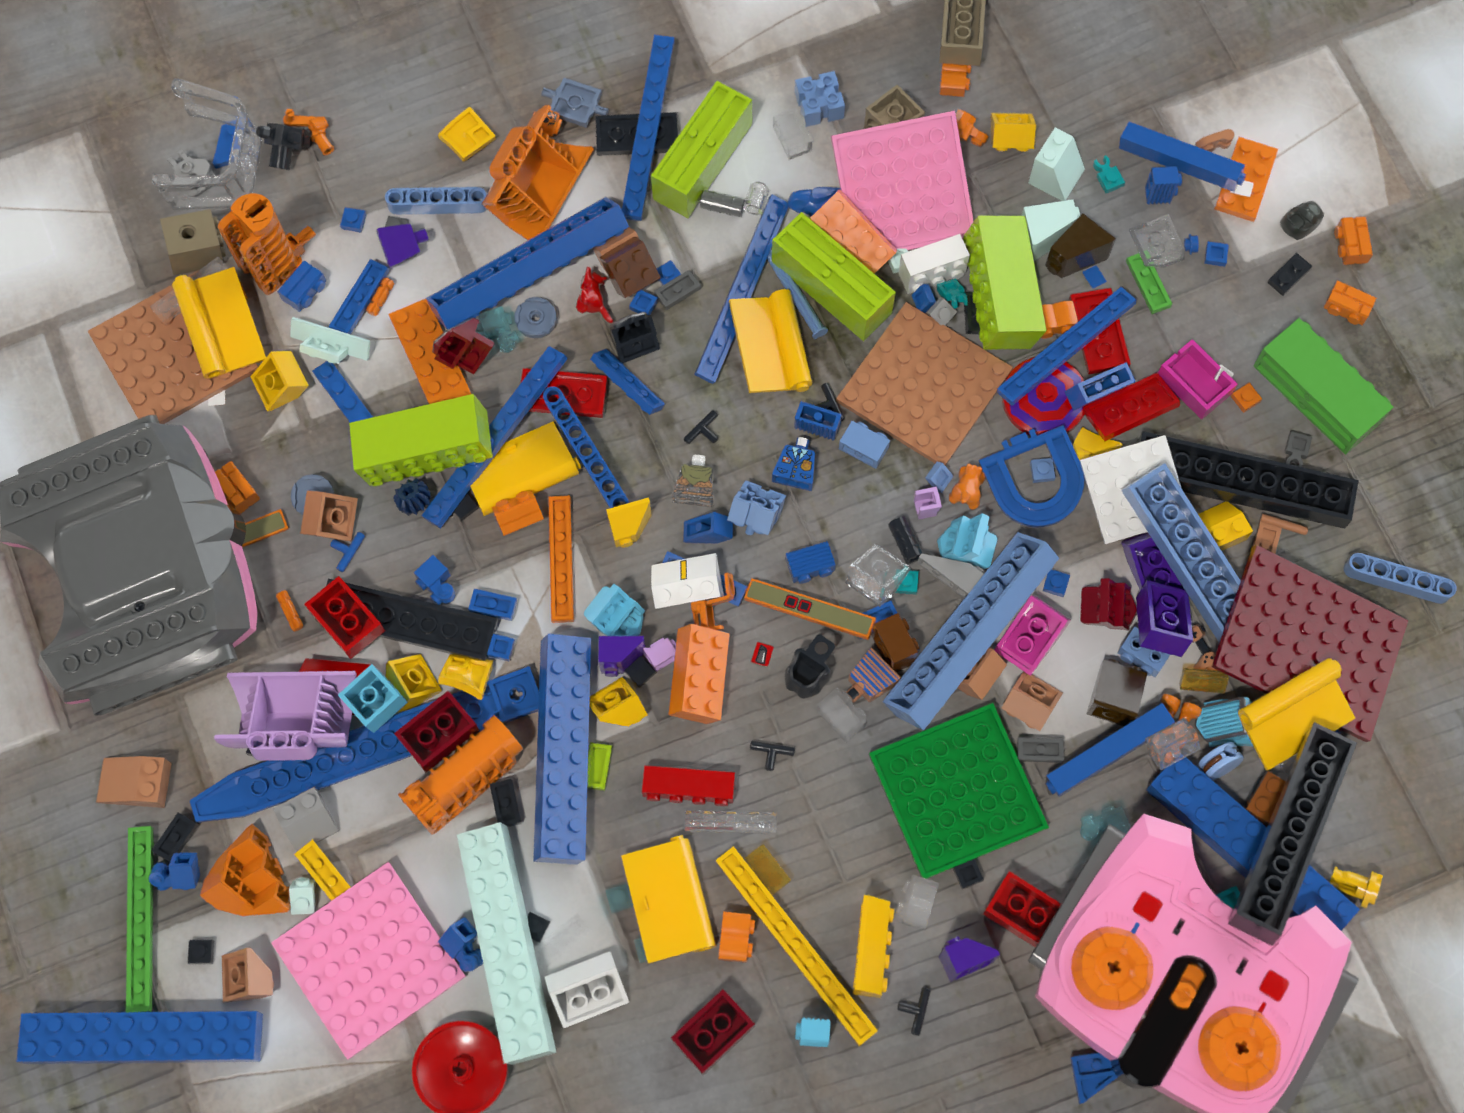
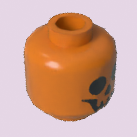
M550 110L540 127L549 137L558 133L562 119H559V113Z

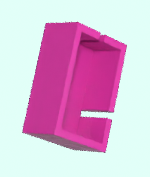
M1193 339L1183 346L1177 354L1175 353L1164 362L1158 371V374L1169 388L1201 420L1232 395L1238 385L1225 371L1220 374L1217 381L1215 380L1221 367Z

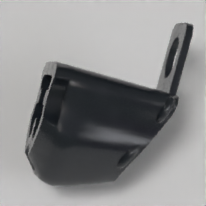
M817 635L806 651L804 649H796L790 665L785 670L786 688L797 693L802 699L819 694L822 688L830 681V668L825 662L834 651L835 644L824 636ZM824 642L828 646V651L825 654H818L815 651L817 643Z

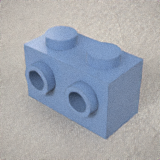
M851 421L839 441V450L877 469L889 448L890 440L883 433H875L869 430L861 422Z
M1137 627L1133 628L1117 653L1124 662L1128 664L1133 663L1141 668L1142 672L1147 673V676H1153L1154 678L1170 656V654L1140 647L1139 630Z

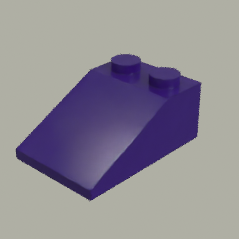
M1148 532L1121 542L1127 563L1139 590L1142 589L1147 580L1185 590Z

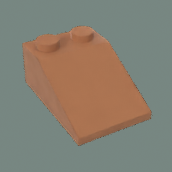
M160 757L104 758L96 802L165 808L172 764L165 758Z

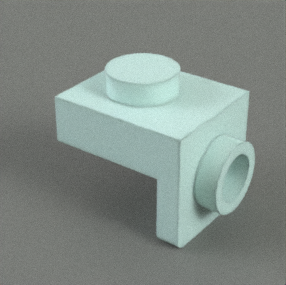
M300 877L292 881L289 888L291 915L315 913L314 887L316 881L314 879Z

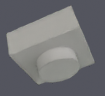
M940 297L926 313L940 325H946L957 311L944 298Z

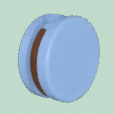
M1228 742L1206 754L1199 761L1198 766L1211 780H1215L1235 769L1241 764L1244 757L1234 742Z

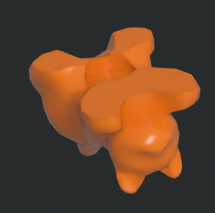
M967 464L966 467L960 468L959 482L952 488L949 494V501L952 504L961 502L962 504H967L971 510L979 507L981 497L979 488L985 481V475L981 467Z

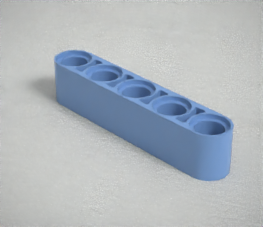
M481 187L393 188L385 194V201L389 211L396 215L483 213L487 210L482 205L486 192ZM456 199H462L459 202H454Z
M1362 553L1353 554L1344 564V572L1350 578L1438 604L1446 603L1457 591L1455 583L1448 578ZM1352 562L1357 563L1360 566V569H1356L1353 566ZM1374 569L1380 570L1382 576L1377 575ZM1396 575L1401 576L1404 582L1398 581ZM1417 581L1422 582L1425 585V588H1421L1418 585ZM1439 588L1445 589L1447 595L1442 594Z

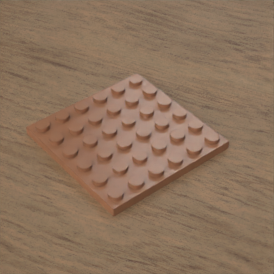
M198 270L187 277L196 280L202 278L203 275ZM172 285L87 331L137 418L157 415L160 424L171 421L246 379L258 368L255 363L218 377L204 378Z
M906 302L836 398V401L933 463L942 462L946 466L997 393V388L1005 382L1013 367L945 325H940L933 318Z

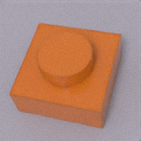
M1250 383L1231 395V398L1243 413L1262 401V398Z

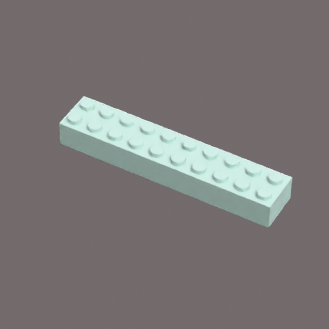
M499 822L457 834L504 1063L513 1065L556 1053L508 827Z

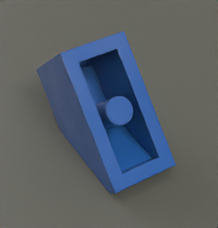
M716 512L684 521L683 542L717 544L731 540L733 537V522L727 520L728 516Z

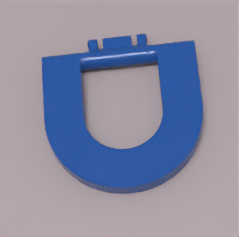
M1063 425L1040 435H1036L1034 429L1029 430L1031 438H1028L1026 432L1009 439L1012 446H1009L1007 440L1001 442L1004 450L978 460L999 508L1011 520L1021 525L1039 528L1057 524L1075 510L1081 499L1084 488V474ZM1045 444L1060 476V489L1051 500L1044 503H1032L1025 500L1018 493L1004 461Z

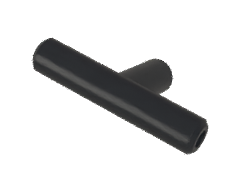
M822 384L821 389L827 401L815 406L824 409L831 408L832 411L842 414L829 384ZM843 414L841 417V422H843L845 419Z
M711 410L683 438L684 441L690 444L701 433L710 442L716 443L718 436L707 426L718 417V414Z
M751 741L750 750L767 752L765 770L767 771L774 770L776 754L794 756L795 754L794 747Z
M927 988L921 989L918 1006L900 1001L897 1007L898 1011L915 1015L911 1033L919 1036L921 1033L931 992Z

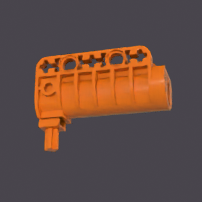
M245 194L232 204L231 212L220 220L218 229L237 266L244 273L251 272L257 286L266 295H270L279 289L302 263L300 255L305 253L303 245L311 240L316 233L310 226H307L295 237L290 232L286 235L271 202L260 194Z
M495 715L482 724L484 729L476 736L471 734L469 736L471 740L463 747L458 745L456 747L457 752L449 759L446 757L442 758L444 763L436 770L429 769L431 774L423 781L416 780L402 794H397L431 835L440 831L489 789L490 783L497 782L517 763L515 756L523 748Z

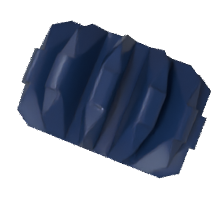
M417 478L413 481L408 479L407 483L401 484L400 488L395 489L396 494L393 496L398 510L408 516L412 513L417 515L420 510L424 511V507L430 505L429 500L432 498L428 486Z

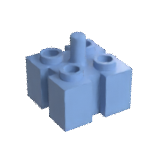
M835 71L819 74V79L813 81L811 76L795 80V96L798 106H801V116L805 127L820 124L823 118H827L828 122L844 119L845 104L841 92H838L839 84Z
M745 481L740 491L733 498L727 520L740 527L747 525L745 531L747 535H753L754 531L758 534L769 535L780 517L786 495L773 490L761 489L762 486Z

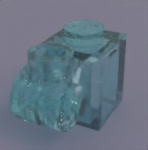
M503 306L479 314L486 338L489 340L497 338L500 351L504 353L511 352L515 344L519 343L516 330L511 331L509 325H512L513 322L509 312L505 313Z
M1114 806L1103 809L1100 816L1094 818V815L1090 814L1080 819L1082 822L1080 834L1087 841L1095 839L1099 831L1104 832L1108 824H1111L1125 834L1131 828L1122 806L1116 809Z

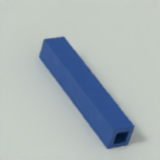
M1128 122L1120 137L1119 149L1166 167L1177 166L1178 171L1232 192H1235L1238 185L1242 186L1246 174L1243 173L1245 165L1132 122Z
M1161 703L1046 775L1048 782L1045 784L1052 795L1055 793L1058 797L1064 795L1174 726L1175 721L1164 704Z

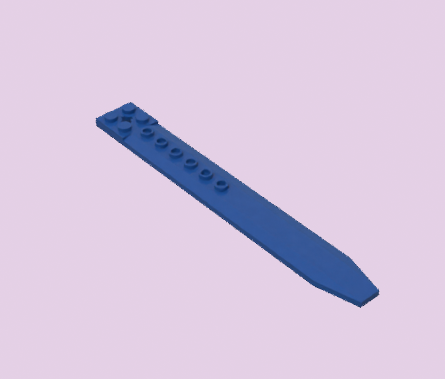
M530 666L488 681L482 700L464 691L452 694L479 728L478 732L484 729L482 724L493 715L505 724L538 712L539 691ZM514 690H517L518 693L522 692L519 700L510 698ZM434 701L393 715L375 733L365 726L349 731L347 747L317 748L316 755L308 760H268L226 776L189 800L195 821L198 823L246 817L282 804L313 787L320 790L411 757L394 733Z

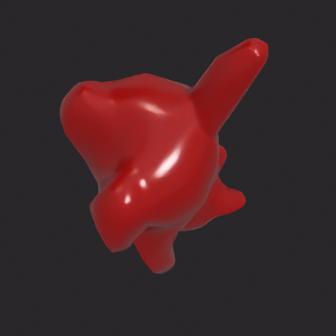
M587 266L581 280V292L575 307L580 313L600 312L604 320L613 323V319L603 305V297L599 288L604 285L603 281L607 277H602L596 272L591 273V268Z

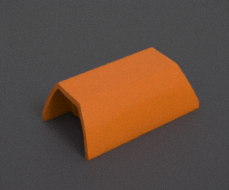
M545 105L536 111L527 126L514 127L510 130L490 165V175L495 181L482 202V205L503 224L526 240H530L550 228L594 150L592 146H575L555 142L547 133H544L540 127L551 109L549 105Z

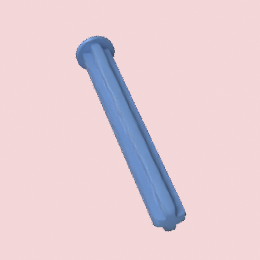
M770 250L767 260L784 288L791 291L793 302L811 329L813 339L825 335L828 332L827 327H823L792 278L771 262L772 250Z

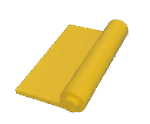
M235 267L196 280L187 277V275H180L175 278L172 287L204 378L218 377L264 361L266 355Z
M788 289L777 290L770 297L730 299V310L749 393L797 390V392L807 391L812 385V379L791 291Z
M552 421L505 442L470 487L483 515L486 516L493 513L491 507L496 506L498 501L515 498L522 491H532L533 494H536L579 475L578 470L581 469L577 457L572 458L556 425Z
M1325 659L1238 710L1240 721L1267 771L1298 753L1306 732L1314 722L1335 731L1356 719L1336 681L1341 677L1342 671L1340 664L1336 660Z
M683 835L670 838L671 842L621 855L648 964L685 953L701 952L716 947L690 842Z

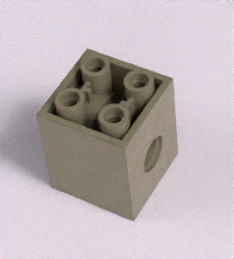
M896 85L866 108L864 129L924 117L925 112Z
M211 209L160 219L173 275L223 266L222 257H226L223 239L218 229L217 216L212 217Z

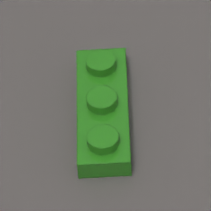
M1147 251L1127 257L1126 263L1151 314L1171 308L1172 302Z

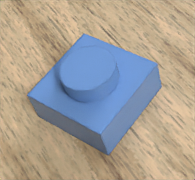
M1052 458L1030 461L1033 483L1055 481Z
M936 462L925 479L932 487H937L938 492L942 493L954 476L942 462Z

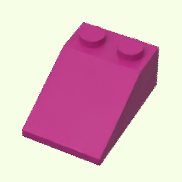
M1031 595L994 650L1031 676L1060 638L1071 620L1035 595Z

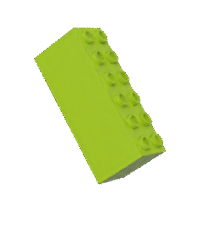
M719 81L715 82L652 173L653 200L687 219L690 217L701 201L704 190L707 191L752 126L751 98Z
M802 212L772 239L771 262L779 269L785 271L798 286L863 342L892 314L896 292Z
M977 216L963 235V242L970 255L968 261L970 269L969 281L973 286L972 298L973 302L976 303V321L980 326L979 339L983 344V349H1031L1046 332V325L1026 217Z
M474 394L349 423L354 471L369 486H380L389 481L398 482L406 477H420L424 473L432 471L441 472L445 468L463 467L467 463H481L486 459L493 458L487 410Z

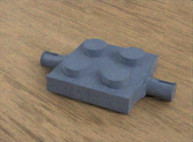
M563 78L560 86L555 91L544 87L541 93L542 96L552 99L550 110L558 112L560 115L559 119L587 128L591 117L595 113L607 115L609 112L608 108L598 106L602 95L600 89Z

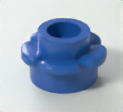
M1191 234L1188 235V238L1184 239V249L1189 251L1190 255L1198 252L1199 249L1198 236H1192Z

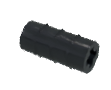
M903 516L892 520L888 526L905 563L911 564L918 561L919 556L923 553L906 518Z

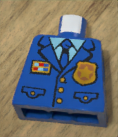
M798 437L795 446L785 445L773 470L772 482L812 491L815 452L808 450V439Z

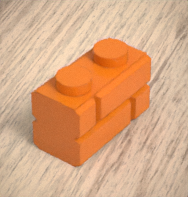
M1366 217L1342 218L1334 231L1335 238L1339 239L1340 243L1338 246V256L1342 257L1344 265L1368 263L1373 253Z
M1337 280L1323 308L1327 309L1331 315H1340L1347 318L1351 324L1363 326L1377 298Z
M229 461L221 469L215 471L226 497L228 508L231 511L236 509L241 514L249 506L260 500L258 494L232 461Z
M532 491L519 492L515 498L500 500L496 503V506L491 507L503 536L544 519Z

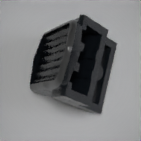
M645 312L628 315L610 325V334L619 361L622 364L660 350L656 336L657 332L651 315L647 316Z

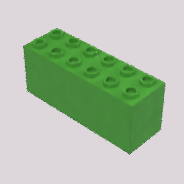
M1300 318L1263 348L1253 365L1345 455L1376 429L1394 408L1388 398L1379 394L1372 383L1361 377L1355 367L1350 366L1343 360L1339 352L1334 351L1323 337L1318 336L1311 326Z

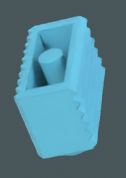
M803 1018L801 1023H796L795 1039L800 1040L799 1045L828 1047L830 1036L829 1019L825 1021L819 1018L817 1020L814 1018L812 1020L810 1018L807 1020Z

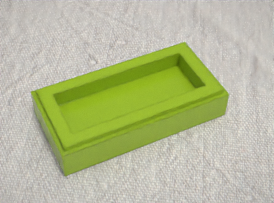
M589 743L588 789L605 791L612 745Z

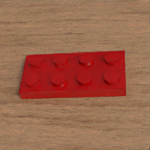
M1107 288L1071 294L1069 301H1073L1078 322L1112 295V289ZM1119 318L1082 348L1088 374L1105 372L1126 362L1130 367L1131 363Z
M523 368L521 382L531 369ZM558 371L545 388V390L549 387L559 388L576 416L603 418L608 381L606 375ZM544 391L530 408L529 412L550 413L543 399ZM552 395L548 401L554 403L559 399V396ZM567 412L562 413V415H570Z
M1155 373L1084 406L1083 410L1086 418L1105 442L1180 407V400L1161 376Z

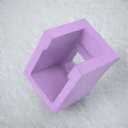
M937 487L915 491L913 500L918 520L937 516V512L942 507Z
M661 638L651 644L650 648H643L645 657L656 672L674 662L676 643L673 639L669 641L668 638Z

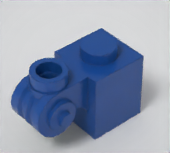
M432 555L414 572L417 578L415 583L423 591L427 589L432 593L430 597L436 604L451 603L455 599V591L450 584L444 583L451 575L449 570Z
M174 853L169 866L164 863L155 864L149 876L150 883L156 886L158 890H167L170 887L182 890L195 889L200 878L197 853Z
M466 917L450 925L438 943L452 959L456 958L458 960L459 967L465 972L473 971L483 965L481 950H474L472 947V943L478 937L477 930Z

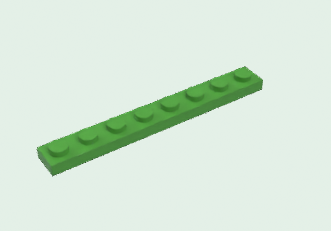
M152 826L128 828L126 1012H152L153 885L149 881L153 868Z

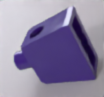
M411 224L376 229L389 269L419 254L418 244L429 241L425 229L413 232Z

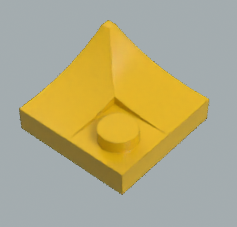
M468 107L455 117L438 134V138L450 147L463 162L496 140L495 134L471 107Z
M1083 427L1072 443L1079 461L1120 449L1123 445L1121 442L1110 439L1104 442L1100 435Z
M450 654L439 674L438 684L460 689L482 700L493 669V660L482 661Z

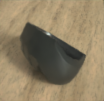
M1308 201L1288 211L1281 219L1280 225L1287 235L1300 240L1308 236L1320 225L1324 212L1316 202Z

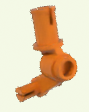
M292 109L285 111L286 115L283 117V123L286 126H307L312 133V142L317 144L324 156L334 151V146L326 137L325 130L328 128V122L324 116L294 115Z

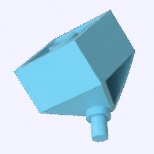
M373 664L338 694L364 726L373 733L407 703L406 699Z

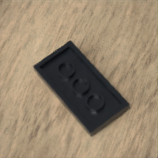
M677 112L661 113L654 153H667L677 139ZM639 114L595 116L597 156L632 154Z

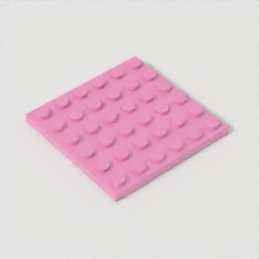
M955 111L831 136L840 190L895 249L907 248V250L920 248L958 234L963 239V235L974 221Z
M390 862L381 866L271 942L347 1060L466 977L455 959H452L438 943L439 935Z

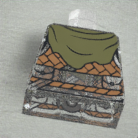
M693 455L692 465H681L672 492L673 503L714 507L712 467L704 466L705 456Z

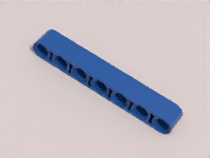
M557 387L547 388L543 393V399L547 408L608 507L613 508L619 501L625 502V504L629 503L625 493L561 390ZM558 395L559 399L556 402L548 401L550 396ZM564 412L570 414L567 420L559 419L560 415ZM579 430L581 435L578 438L570 437L571 432ZM591 448L592 453L589 456H583L581 454L582 450ZM595 466L603 467V471L600 474L592 472ZM608 483L615 486L611 492L603 490L604 486Z

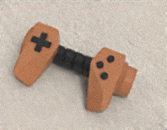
M1197 624L1192 627V643H1196L1203 656L1193 668L1195 672H1202L1207 669L1212 674L1218 671L1212 668L1216 652L1209 650L1203 639L1205 628Z

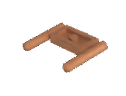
M1262 513L1253 546L1258 545L1275 554L1282 529L1306 535L1308 528Z

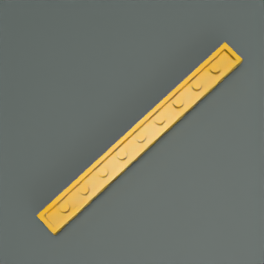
M734 846L716 859L715 862L858 1046H861L876 1034L878 1030Z

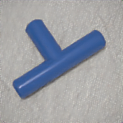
M357 532L349 546L336 539L331 541L330 546L344 553L336 567L340 572L345 571L365 538L363 533Z

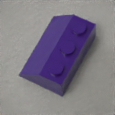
M956 937L946 942L939 955V959L949 981L952 982L993 964L1000 956V953L994 948L965 938L960 940L959 937Z

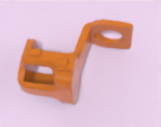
M724 574L726 596L709 601L702 600L690 603L695 625L699 626L698 614H700L702 627L717 631L724 630L722 625L715 626L713 606L734 599L735 588L732 574Z

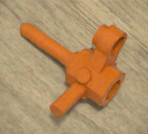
M958 109L955 115L960 141H967L968 137H970L972 144L981 147L982 144L986 143L988 135L974 127L973 124L976 121L974 116Z

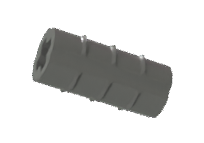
M704 190L700 208L741 217L745 199Z

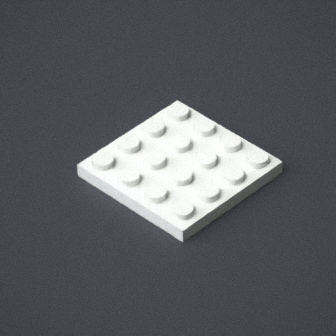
M1165 435L1080 460L1104 544L1148 532L1122 493V489L1162 464H1166L1181 487Z

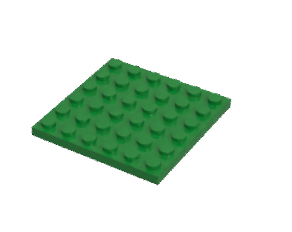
M993 703L868 754L922 881L1049 828Z

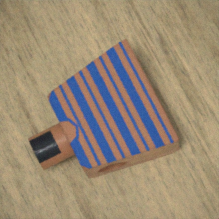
M870 648L850 673L848 680L853 686L845 694L853 703L862 695L868 702H872L894 688L901 678Z

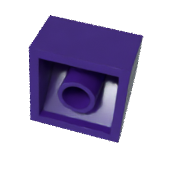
M599 636L598 663L601 674H605L607 677H617L618 674H624L626 668L640 656L644 655L643 648H646L644 636Z

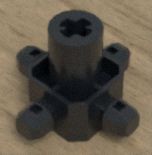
M267 123V126H258L256 129V135L264 138L265 144L272 145L269 167L290 170L292 151L301 150L302 147L308 148L312 144L311 137L304 135L303 129L275 123Z

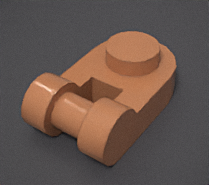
M1225 129L1199 139L1195 145L1210 152H1213L1218 147L1227 149L1231 145L1235 134L1233 130Z

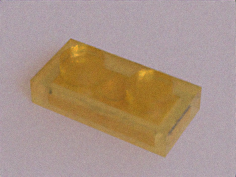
M1183 668L1179 687L1180 690L1225 693L1229 675L1216 670Z
M764 844L745 857V860L772 895L791 882V879Z

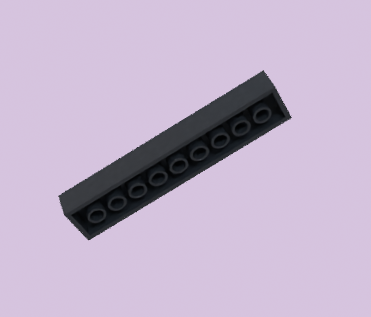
M1142 431L1138 443L1162 435ZM1166 436L1183 492L1343 529L1352 521L1359 480Z
M1315 722L1306 732L1229 919V925L1271 946L1282 936L1357 742Z

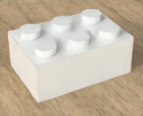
M958 234L901 254L898 274L907 294L915 292L922 284L936 287L937 284L947 280L963 277L966 274L970 255L961 235Z

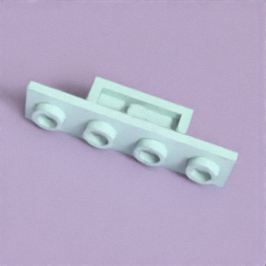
M295 317L291 318L290 337L303 341L300 344L301 353L337 364L347 355L366 361L369 359L370 340Z

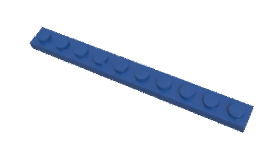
M654 35L622 205V212L626 219L642 221L674 47V37Z
M773 194L767 200L694 373L695 376L711 384L716 382L736 334L729 300L751 298L772 248V239L777 236L788 209L787 202Z
M548 346L491 422L489 432L493 458L568 358L565 354ZM493 458L486 459L481 463L472 462L465 464L463 467H457L421 516L441 529L471 489L470 486L478 479Z

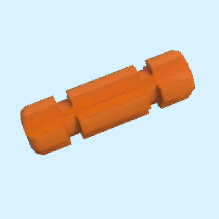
M387 277L383 278L380 283L382 286L378 287L371 300L372 303H369L366 309L367 313L372 316L378 315L379 307L383 306L389 295L388 291H391L394 286L393 280Z
M283 590L277 593V600L281 604L280 606L291 629L294 632L302 629L303 623L293 602L290 600L288 592Z

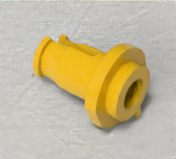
M1335 866L1329 883L1344 894L1362 899L1360 907L1367 908L1368 903L1375 904L1383 875L1371 871L1368 878L1350 871L1339 870Z

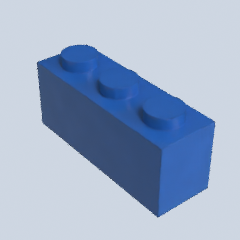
M1126 362L1078 383L1064 392L1075 411L1136 381Z

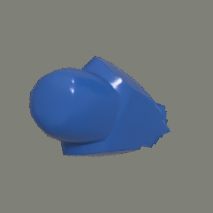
M815 187L814 189L794 191L790 194L787 205L797 213L804 212L812 216L840 188Z

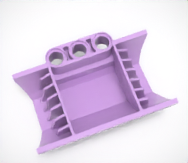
M355 671L227 673V678L234 690L242 713L239 734L215 735L214 739L225 747L249 748L253 757L257 760H308L316 755L317 748L347 747L352 711L338 694L356 679L357 674Z

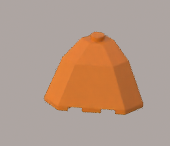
M253 824L249 825L217 859L206 876L200 896L217 910L240 916L286 913L290 910L291 906L290 887L284 885L281 878L284 873L277 858L273 859L269 847L272 846L270 840Z

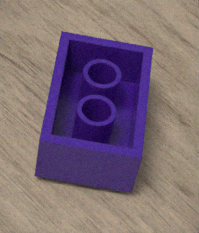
M1147 580L1136 597L1140 647L1182 657L1193 642L1189 595L1185 590Z

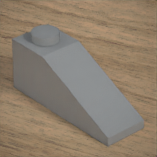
M921 554L917 563L964 599L985 574V571L979 566L974 567L970 563L927 554Z

